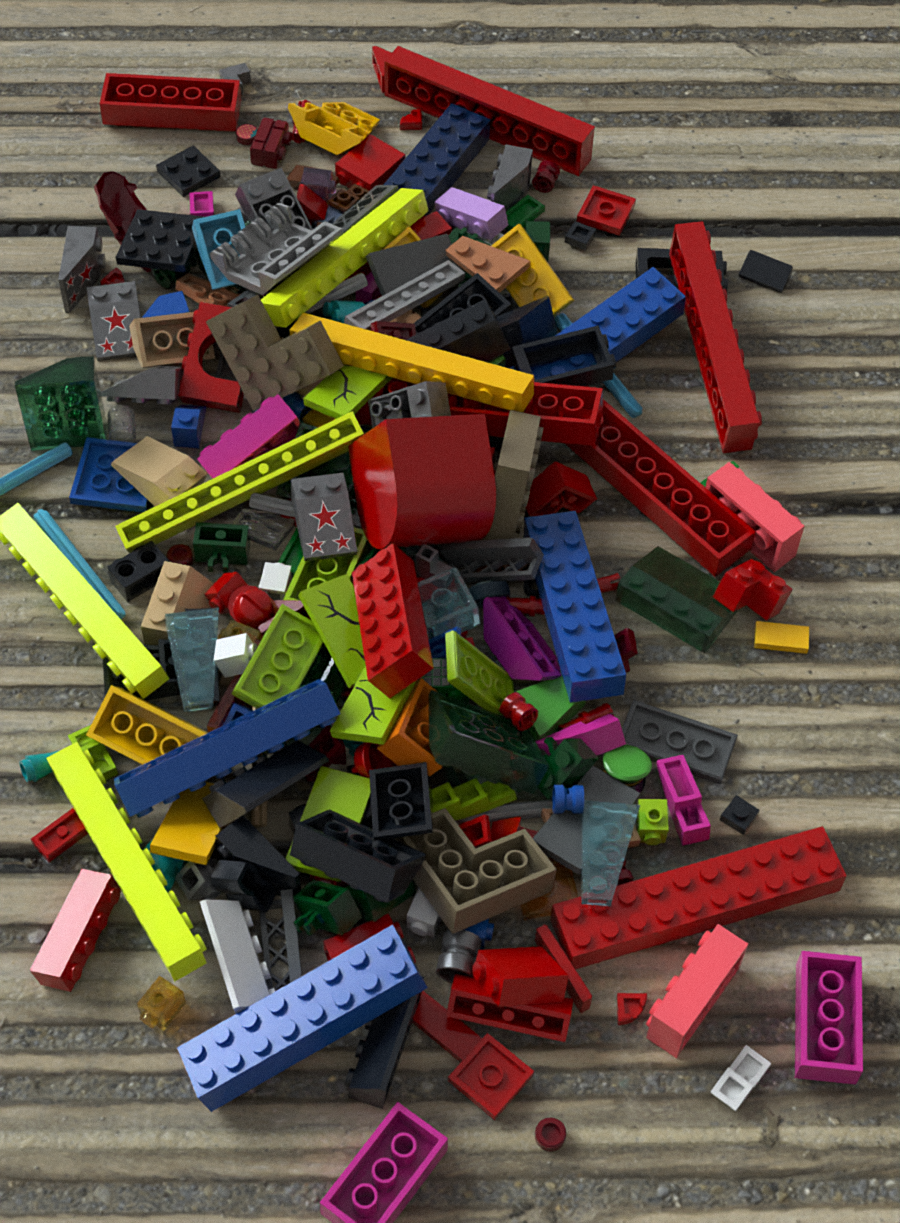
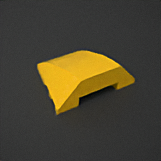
M345 102L322 103V107L312 103H305V107H299L295 103H288L289 112L300 137L335 155L342 154L361 143L377 127L380 119Z

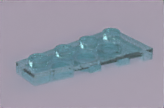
M219 607L165 614V624L184 712L212 709L215 679V662L213 660L217 640Z
M584 800L582 814L581 904L611 906L640 805Z

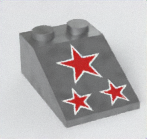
M68 226L58 278L65 313H70L87 293V287H92L100 278L101 268H105V254H101L103 241L102 237H98L97 227Z
M135 281L87 287L97 361L136 356L129 327L134 319L141 318Z
M344 473L291 479V501L304 561L357 555L350 501Z

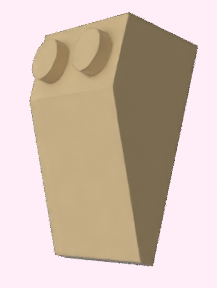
M148 436L111 463V466L154 506L160 505L203 484L208 474L188 455Z

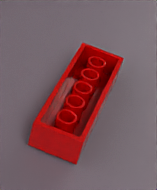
M106 73L99 103L102 123L104 125L236 132L241 107L240 80Z
M394 543L380 550L373 558L359 565L352 572L367 678L372 685L389 699L434 669L414 561Z

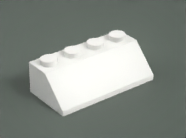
M205 899L200 901V905L233 1009L237 1014L274 993L275 989H268L266 980L270 979L271 976L266 961L261 963L257 954L262 952V948L257 935L251 936L249 927L254 926L249 910L243 911L239 901Z

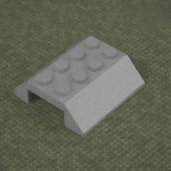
M277 203L265 212L266 222L262 218H257L231 237V244H233L235 249L228 242H225L210 253V257L229 281L263 296L328 247L343 233V229L324 221L311 231L293 223L289 206Z

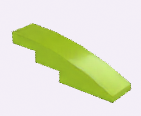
M504 774L482 784L475 778L453 789L449 782L432 789L433 813L446 808L454 820L480 814L517 799L513 787Z

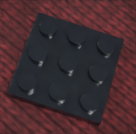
M137 209L115 257L117 265L186 272L197 247L192 230L193 220L203 218L204 216Z

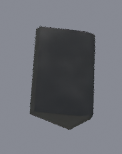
M750 250L738 276L782 293L791 278L793 266Z

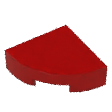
M414 109L410 114L405 117L403 116L400 120V130H422L421 109Z
M116 267L100 281V284L124 283L122 272Z
M617 993L618 1025L631 1023L641 1015L647 1001V993Z

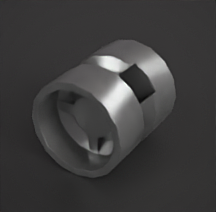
M447 930L442 940V954L438 958L436 975L450 983H453L455 974L473 977L472 968L474 962H476L478 950L481 947V939L476 934L466 930H461L454 934Z

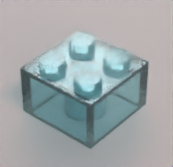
M457 567L418 582L428 640L457 626L461 628L462 633L481 625L478 606Z

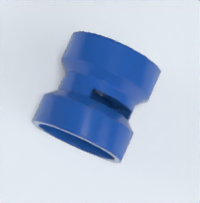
M297 392L283 397L284 402L298 417L300 424H303L302 418L312 408L304 405V400Z
M554 785L552 792L553 813L562 814L565 810H568L573 814H583V785H574L571 788H565L563 785Z

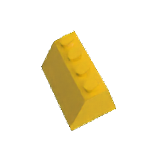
M111 685L86 736L143 765L209 732L122 688Z

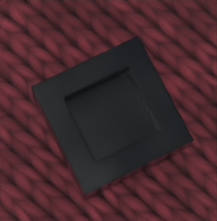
M575 221L565 236V243L586 251L596 235V229Z
M735 795L721 814L720 821L744 835L757 818L760 810Z

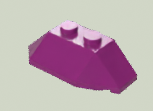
M505 596L486 597L483 600L484 640L511 679L543 681L561 677L556 655L532 622L521 611L510 605V601Z

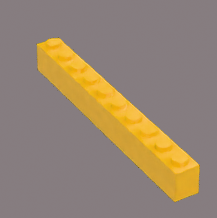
M304 312L290 329V335L321 320L343 364L384 374L388 377L413 384L425 381L446 383L447 393L499 408L523 412L534 396V375Z

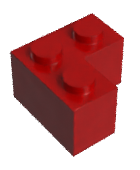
M555 461L533 479L526 511L532 517L555 514L564 507L579 514L597 500V497L587 475Z
M750 559L724 574L713 598L732 612L748 606L767 621L780 613L793 589L781 577L775 576L766 570L762 563Z

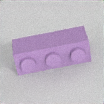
M453 187L434 202L436 211L449 225L459 229L464 227L467 229V232L476 233L478 236L488 240H492L508 226L504 205Z

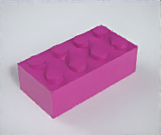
M278 394L275 397L265 399L260 405V409L255 413H249L244 416L240 421V425L233 430H227L221 435L220 441L213 446H207L201 451L200 457L197 460L211 479L292 441L303 432L298 417Z
M801 951L796 963L795 1078L856 1085L863 1073L862 957Z
M397 1102L320 1201L321 1215L332 1223H394L447 1152L448 1138Z

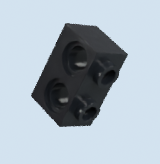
M150 541L143 546L137 547L123 558L116 559L111 565L107 566L110 582L123 598L129 602L156 586L164 561L169 562V560L154 542Z

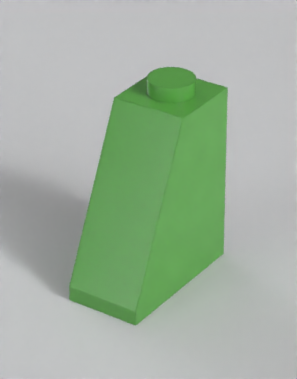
M562 674L557 679L545 680L516 691L526 699L527 704H532L538 710L537 720L527 729L534 742L560 731L558 726L569 722L586 703V700L569 702Z

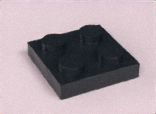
M194 145L156 165L157 172L182 197L220 178V170Z

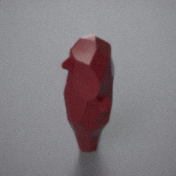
M114 171L104 172L95 184L94 190L97 194L99 207L115 239L121 245L137 209H147L134 193L137 189L136 184L129 183L125 176ZM142 268L145 272L151 271V268Z

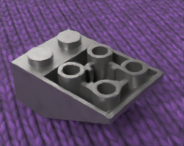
M512 145L505 146L503 154L499 153L497 167L499 169H494L492 177L494 185L489 186L488 200L504 205L505 210L508 211L527 195L531 182L533 149Z
M282 167L239 184L235 196L250 222H254L257 218H262L266 222L265 212L277 203H282L290 207L293 223L311 231L313 230Z
M156 366L100 392L99 396L106 397V401L122 402L126 398H132L133 403H147L151 399H157V404H172L179 398L178 393L183 370L182 367Z
M425 381L368 400L372 429L385 419L451 416L446 383Z

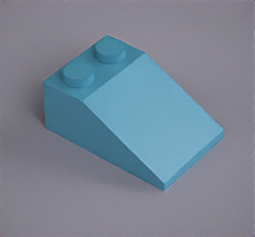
M240 209L193 220V234L213 290L238 285L229 281L212 261L210 253L225 242H228L235 249L233 244H231V237L245 228Z

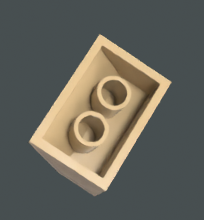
M194 312L137 318L132 321L129 327L133 348L142 368L182 363L184 356H187L189 351L187 346L189 333H193L195 326L193 324ZM213 344L205 352L203 361L215 359Z
M164 561L141 624L144 644L158 645L159 639L186 641L185 609L211 608L209 600L204 593L214 583L191 566Z

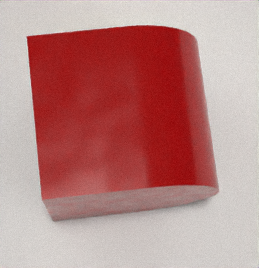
M485 414L385 419L348 446L360 523L367 540L376 549H385L392 543L401 548L423 546L424 544L437 545L480 541L488 534L495 514L496 483Z

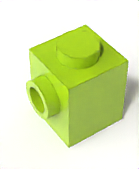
M638 799L636 829L641 839L640 843L658 845L666 842L669 831L667 799Z

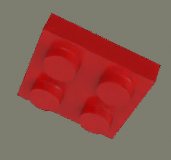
M593 185L577 215L576 222L620 236L635 207L636 198Z
M487 1033L448 1076V1082L495 1120L534 1076V1070Z

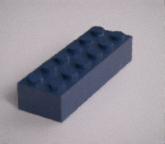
M451 103L384 185H398L399 189L423 190L428 207V212L424 216L429 215L435 208L434 202L453 186L490 140L491 119Z

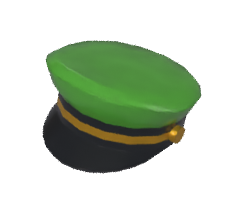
M628 744L605 752L602 759L603 772L641 793L645 787L646 776L652 769L649 756L638 747Z

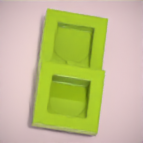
M91 725L69 734L68 738L71 744L77 742L82 751L88 749L95 762L92 766L93 770L99 768L105 780L118 775L117 768L105 745L86 736Z

